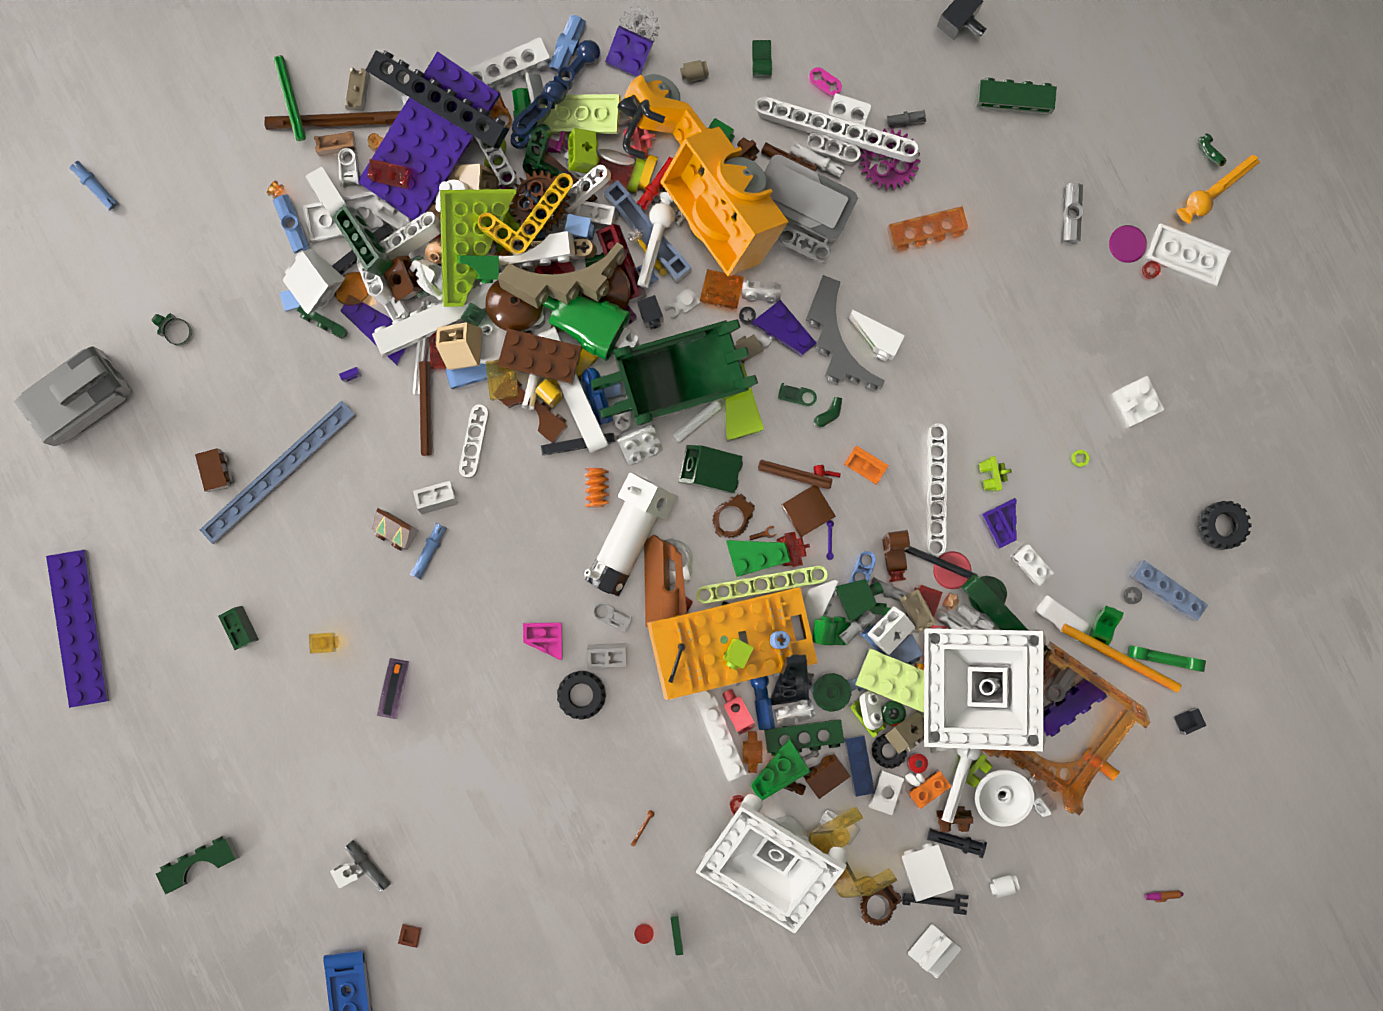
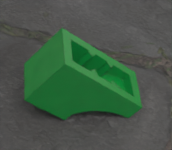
M457 255V263H462L472 268L476 274V279H482V283H493V280H498L499 256Z

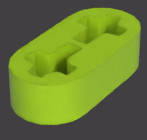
M637 158L628 184V192L637 194L639 181L646 163L645 159Z

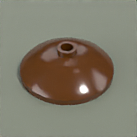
M617 266L611 278L608 279V293L604 297L602 296L599 302L609 301L625 310L630 300V283L624 270Z
M499 280L492 284L486 295L485 306L490 320L497 327L507 331V328L520 332L529 329L538 321L543 310V303L537 309L500 288ZM517 298L518 302L516 304L511 303V299Z

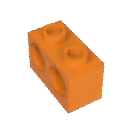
M937 769L925 778V782L920 784L921 786H914L907 793L916 806L922 809L952 786L941 771Z

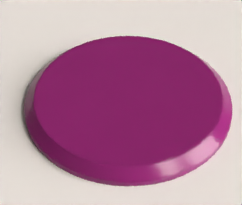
M1124 225L1112 233L1109 240V248L1117 260L1132 263L1139 260L1145 254L1147 239L1139 228L1132 225Z

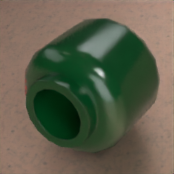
M888 701L881 707L884 723L890 726H897L905 720L906 710L901 703Z

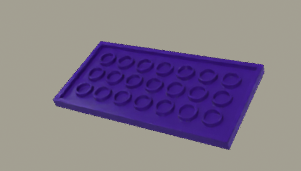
M438 51L424 72L426 74L424 78L429 81L433 78L442 84L441 88L444 90L449 88L458 93L456 97L461 100L463 98L470 100L474 103L473 107L476 109L481 107L490 112L501 95ZM425 84L420 86V93L424 92ZM440 93L435 97L436 103L441 100ZM409 97L360 176L358 183L381 199L386 200L388 204L411 220H415L429 211L436 200L440 184L447 182L475 136ZM457 103L451 106L452 112L457 110ZM472 112L469 113L467 116L468 122L472 121L473 119Z

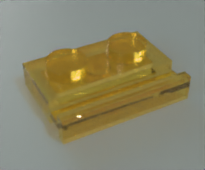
M499 360L485 362L490 400L518 397L516 371L498 367Z

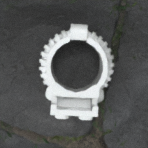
M414 260L411 263L410 269L412 272L418 270L415 274L418 277L417 283L438 300H443L442 266L430 260Z
M674 538L667 539L666 541L681 548L686 554L683 576L684 583H688L692 573L690 567L692 565L691 562H693L692 552H690L691 550L688 549L685 543L683 544V542L678 540L675 541ZM669 569L670 586L676 585V571Z

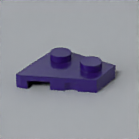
M1016 498L981 514L998 549L1017 540Z

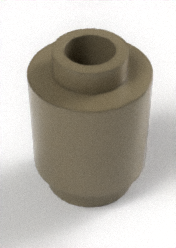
M701 60L684 63L683 68H680L682 79H686L687 82L705 79L706 76H709L706 61L701 62Z

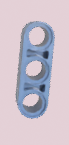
M480 363V366L445 370L450 389L463 387L504 374L503 369L498 367V363Z
M866 551L858 556L848 583L855 582V575L857 573H862L867 582H869L876 563V557L872 552ZM864 555H869L872 559L871 564L868 566L862 563Z

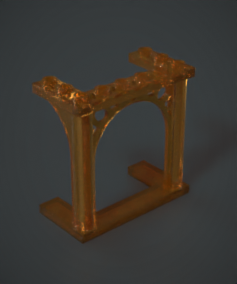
M1050 641L1047 645L1049 649L1044 654V684L1057 667L1064 671L1068 666L1125 706L1096 746L1087 755L1072 762H1053L1041 757L1035 751L983 749V751L990 757L994 755L999 758L1002 755L1005 758H1012L1019 768L1029 770L1036 780L1040 781L1042 779L1047 783L1046 786L1054 792L1059 791L1062 794L1064 808L1069 813L1074 814L1075 812L1080 815L1084 810L1082 799L1091 781L1136 722L1144 728H1147L1151 722L1145 707ZM1035 757L1039 758L1038 762L1034 761ZM1053 766L1056 768V775H1054L1052 770L1049 771V767ZM1080 766V768L1076 770L1078 773L1075 775L1073 767ZM1062 768L1069 769L1071 774L1070 778L1066 781L1060 777Z

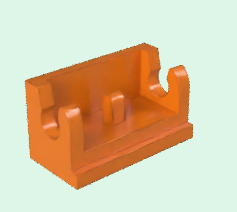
M857 445L844 463L845 466L876 485L889 466Z

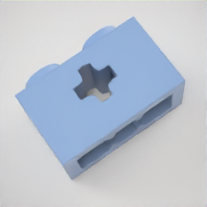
M568 214L564 232L568 231L571 233L574 239L593 240L595 228L591 218Z

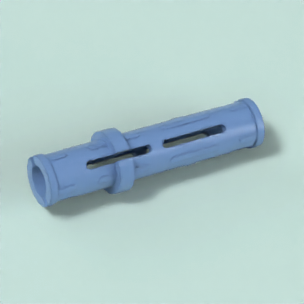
M80 161L74 162L76 166L74 164L70 166V170L81 179L80 182L86 185L108 210L113 209L112 205L114 207L117 206L118 202L94 178V174L86 170Z
M435 523L430 537L426 538L425 541L427 543L410 575L416 576L420 580L436 548H439V542L447 529L442 526L438 532L441 526L438 523Z

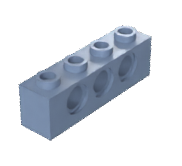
M1145 560L1139 561L1129 576L1192 621H1198L1208 606L1207 603Z

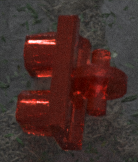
M795 532L785 533V536L778 538L777 542L787 543L792 560L783 563V566L797 567L803 565L802 557L807 556L805 549L810 548V543L804 545L803 538L797 539Z

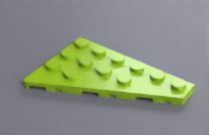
M516 189L440 190L443 307L464 306L467 296L473 287L476 274L469 266L457 263V255H487L493 239L479 229L478 218L483 213H490L503 222L504 216L508 212L511 201L516 194ZM484 218L481 224L484 227H490L492 221L489 218Z

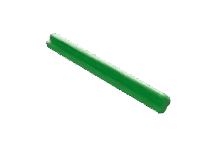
M282 55L275 56L274 63L295 139L298 142L304 141L306 136L285 59Z

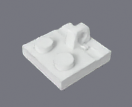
M1148 376L1112 393L1129 427L1164 410Z

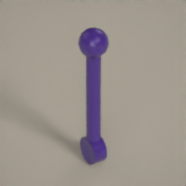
M829 520L827 522L828 553L826 558L832 560L834 558L832 553V527L834 522Z

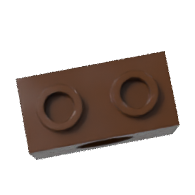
M409 255L397 256L391 260L393 264L383 275L388 281L396 301L408 300L424 291L417 283L416 271L412 272L410 269L412 262Z

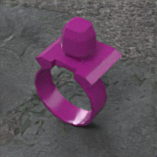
M561 131L559 141L550 139L547 152L561 154L562 148L568 150V140L565 139V131Z

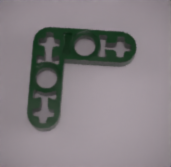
M540 124L533 129L523 160V170L531 177H533V171L540 175L541 171L545 172L547 170L553 177L565 173L544 161L552 135L551 129L546 124ZM534 145L540 148V154L535 153ZM561 179L558 181H565L564 184L566 185V187L563 186L562 188H567L569 186V182L566 179Z

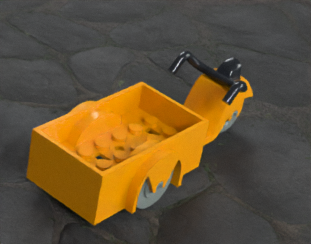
M649 74L644 77L642 75L637 76L630 83L624 99L617 106L620 112L632 119L623 140L624 151L631 156L644 159L645 152L630 146L637 126L641 129L672 133L681 146L660 182L688 220L692 232L706 245L728 277L761 264L789 222L770 197L773 192L772 189L764 191L767 184L765 173L752 160L738 157L742 148H734L719 126L713 129L706 128L692 107L686 102L680 101V92L671 80L657 74ZM702 166L705 169L704 175L700 172Z

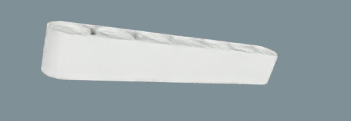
M555 327L537 335L561 341ZM575 374L573 385L558 381L590 453L608 446V442L577 374Z
M940 423L934 424L928 430L927 551L933 556H940L946 551L947 428ZM934 428L941 429L942 436L940 438L933 435ZM934 447L941 448L942 455L940 457H936L933 454ZM934 466H939L942 469L940 476L933 474L932 469ZM934 485L941 487L942 492L940 495L933 493L932 488ZM934 504L941 506L942 511L940 514L933 513L932 506ZM934 523H938L941 526L939 534L932 531ZM934 542H938L941 545L939 553H935L932 550Z

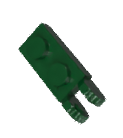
M299 305L297 312L301 314L300 318L308 322L312 319L318 323L317 327L325 331L329 328L332 334L341 339L347 336L348 331L345 327L315 311L307 314L302 306Z

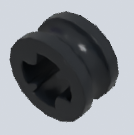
M744 307L740 310L739 319L743 324L750 325L756 319V312L752 307ZM747 311H750L753 318L751 320L748 318V321L744 320L743 312L747 313Z

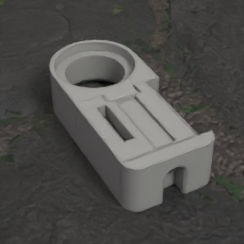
M599 603L594 607L593 612L597 619L622 632L627 630L632 620L631 616L627 618V615L617 610L614 611L615 608L606 603ZM605 606L608 609V614L605 617H599L597 614L598 607Z

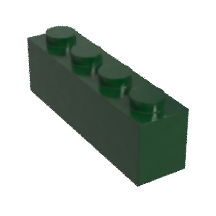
M984 78L978 84L976 107L1052 114L1055 110L1057 86H1052L1050 83L1035 85L1030 81L1014 83V80L1010 79L995 81L994 78Z

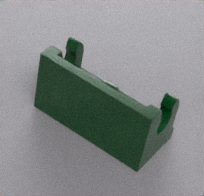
M243 606L234 607L218 616L234 650L244 648L248 644L259 640Z

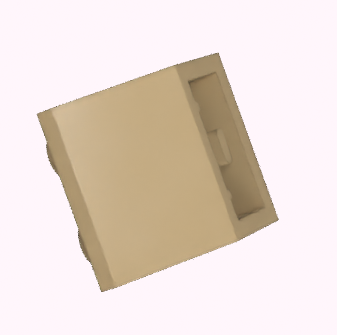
M469 323L437 328L436 347L448 370L480 366L482 328Z

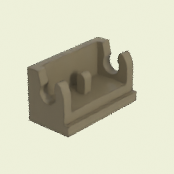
M355 68L350 70L345 109L364 111L370 74L363 68H361V71L355 70Z
M918 589L899 598L917 633L936 624Z

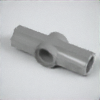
M1080 183L1066 184L1065 210L1063 212V241L1067 243L1081 241V222L1084 211L1082 207L1083 184ZM1069 209L1076 210L1077 217H1072L1069 214Z

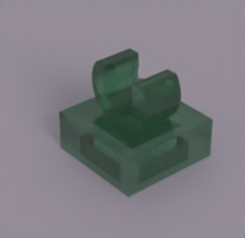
M470 302L460 318L478 327L487 312Z

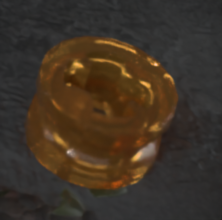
M275 180L269 186L266 194L268 196L272 195V198L275 199L283 192L284 185H278V181Z

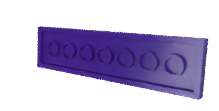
M86 550L46 556L69 708L107 702L109 697Z

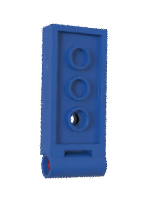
M364 951L324 955L323 962L329 1011H371ZM346 986L351 988V992L346 991Z

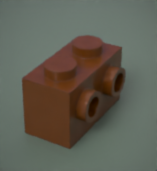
M216 448L195 454L205 492H213L231 487L232 476L230 471L226 469L227 457L225 452Z
M835 754L824 757L820 764L816 767H810V772L803 776L818 799H821L851 777Z

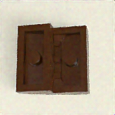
M814 485L781 504L800 537L836 517L819 487Z

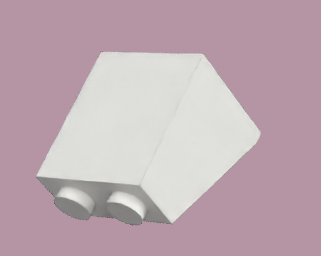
M313 249L300 251L295 257L296 262L294 265L289 266L285 271L286 276L283 279L307 314L325 307L345 280L340 273Z

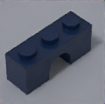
M857 735L844 738L854 795L858 797L874 794L875 790L865 736Z

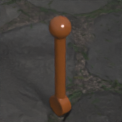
M649 810L647 812V818L645 819L636 837L631 843V846L634 847L636 845L639 837L641 836L643 830L648 824L650 818L654 817V811Z

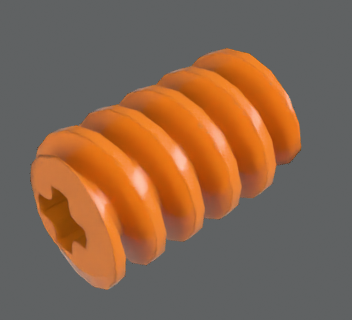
M585 468V470L590 471L585 474V477L590 479L585 482V485L590 486V488L585 489V492L591 494L585 497V500L591 502L586 504L585 507H604V505L609 503L608 500L604 499V497L609 496V493L604 492L605 489L609 488V485L604 484L605 481L609 480V478L604 476L609 470Z

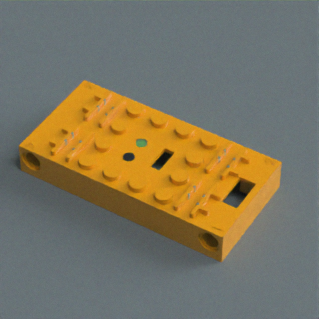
M800 587L647 623L664 699L667 700L780 673L786 657H791L795 654H806L807 666L818 663ZM799 615L804 639L796 641L791 616ZM745 631L748 645L754 648L744 669L737 668V670L726 666L727 662L722 659L732 639L740 640L738 632ZM777 631L786 632L790 637L789 645L782 649L772 647L770 644L772 633ZM777 637V641L782 643L783 639ZM683 643L686 647L682 651L673 683H670L668 681L678 654V645Z

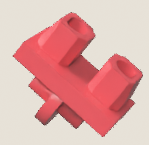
M637 126L632 137L635 145L631 147L645 152L644 159H646L649 155L647 148L652 147L651 141L655 140L656 136L655 134H650L649 130L641 129ZM628 128L623 130L624 137Z

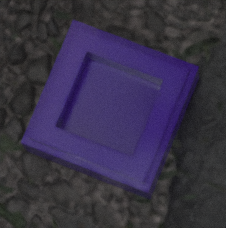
M358 367L339 373L341 380L345 383L362 375Z

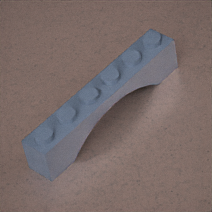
M617 180L603 192L604 197L612 206L616 207L619 215L636 235H640V238L648 247L654 225L629 192ZM662 236L656 259L660 261L662 266L678 283L692 271V267L668 240Z
M909 634L890 655L887 654V656L904 663L909 662L910 665L920 661L919 657L923 655L913 634ZM857 678L847 680L851 692L856 689L858 691L865 689L855 684ZM812 684L811 686H809V689H810L812 695H813L812 690H813L814 684Z

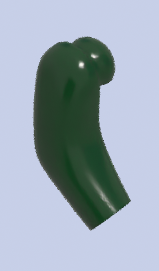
M1208 133L1204 134L1203 137L1199 138V144L1204 154L1215 164L1221 167L1224 166L1227 161L1226 158L1210 144L1213 141L1212 136Z
M833 397L828 410L814 418V424L818 427H824L836 420L841 412L842 398Z

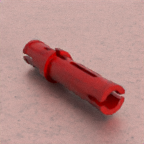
M668 157L651 184L645 187L646 191L637 201L638 206L641 205L642 209L647 210L653 199L660 194L659 191L663 186L660 181L671 164L672 157Z

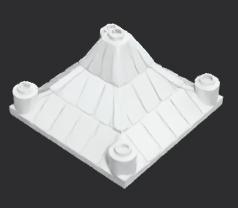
M925 628L924 747L1044 751V744L1046 742V735L1044 733V645L1046 644V635L1044 631Z
M746 795L739 809L713 847L706 852L696 873L786 929L796 933L845 870L848 854L841 847H832L828 855L822 853V851L808 841V836L797 819L791 816L775 819L765 817L759 813L763 806L762 800L757 795Z

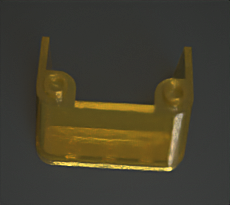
M855 806L812 830L809 834V842L827 855L832 847H844L850 841V833L847 827L863 819L862 814ZM846 861L845 870L833 886L842 898L871 896L898 880L890 868L874 877L864 876L857 880Z

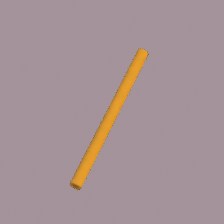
M1066 623L1061 628V632L1176 693L1180 691L1182 685Z

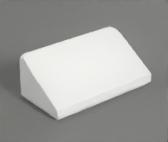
M526 73L525 77L532 103L537 96L541 95L543 84L540 75ZM544 104L539 105L541 108H545Z

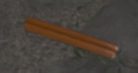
M760 460L758 470L825 489H830L833 479L765 460Z

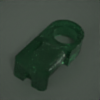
M781 383L778 400L810 407L815 404L817 395L811 389L804 387L799 389L793 386H784V383ZM811 393L813 401L805 403L802 399L803 394Z

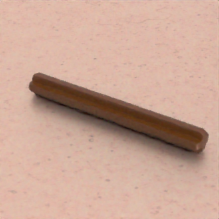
M420 361L421 455L430 456L432 455L430 361Z

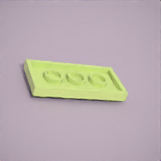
M619 94L566 95L563 102L556 104L554 110L551 109V113L544 121V124L549 126L552 134H561V131L570 134L574 127L596 131V134H618L620 111L617 106L621 101V96Z
M869 649L855 684L924 712V670Z

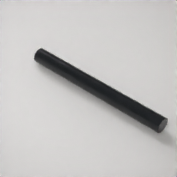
M912 546L905 550L906 553L969 579L976 574Z

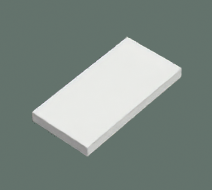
M373 192L342 197L346 205L359 210L371 231H375L385 225L383 220L371 213L380 200ZM321 202L303 205L311 244L344 237Z
M1159 223L1145 259L1217 287L1231 250Z

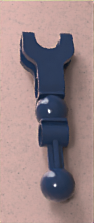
M592 40L581 42L577 47V57L571 65L561 68L558 76L555 75L553 81L545 84L541 95L537 96L528 108L524 109L513 121V132L510 138V143L513 147L523 149L528 145L533 129L543 124L550 115L551 109L554 110L556 104L564 101L568 90L574 85L575 76L585 64H593L599 59L600 48L596 42ZM563 77H567V78H569L570 80H569V81H565V80H563L562 78H563ZM544 104L547 108H541L539 105ZM517 136L525 137L523 142H517L515 138Z

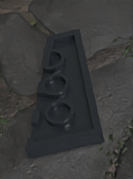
M795 654L791 657H786L770 698L772 706L809 700L806 654Z

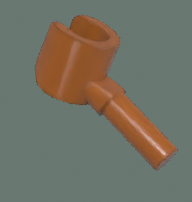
M774 526L767 527L761 533L750 535V540L761 537H775L777 534L770 535L768 533V530L774 528Z

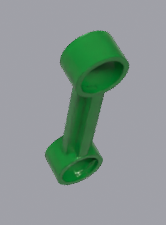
M1131 645L1128 654L1129 657L1200 672L1205 671L1206 660Z

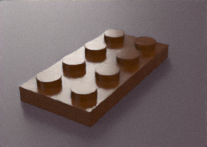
M507 328L498 367L573 385L582 346Z

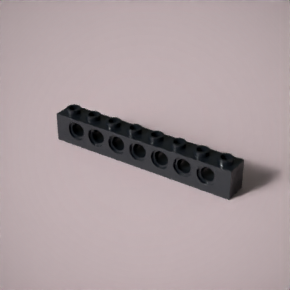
M376 50L365 71L491 147L500 148L510 130L504 126L506 124L505 121L498 117H495V119L489 117L490 112L481 107L479 109L474 108L473 102L466 98L459 99L456 97L458 93L449 88L444 90L441 88L442 84L433 78L430 81L424 78L426 74L420 70L415 69L413 71L409 69L410 65L401 59L399 61L394 60V55L386 50H383V52ZM393 65V71L389 74L388 67ZM408 74L409 81L404 83V77ZM425 84L424 92L420 93V86ZM440 93L441 100L436 103L435 97ZM457 103V110L452 112L451 106ZM472 112L473 119L472 121L468 122L467 116L469 113ZM489 122V129L485 132L483 125Z

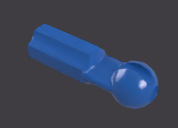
M595 368L585 369L581 377L599 425L612 422V416L602 419L599 409L609 407L604 389L593 391L591 386V380L600 378L599 371Z
M764 676L751 679L750 684L755 691L756 700L754 702L759 730L775 728L771 699L768 696L767 690L769 678Z

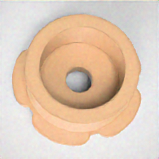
M950 592L946 596L943 606L947 608V611L951 608L954 610L960 601L957 599V594Z

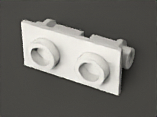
M381 198L371 212L397 230L413 221Z
M747 280V282H743L742 299L750 301L765 300L768 302L780 300L781 284H777V282H764V288H760V281Z
M392 297L389 303L383 304L393 321L399 318L404 320L410 316V311L406 308L403 301H396Z
M811 699L800 700L796 704L789 706L783 705L774 710L778 726L782 725L783 727L796 723L795 716H798L799 722L812 719V716H815Z
M1033 776L1028 781L1033 788V804L1035 809L1042 817L1051 815L1057 809L1055 806L1056 802L1049 793L1042 796L1041 793L1046 789L1039 779Z

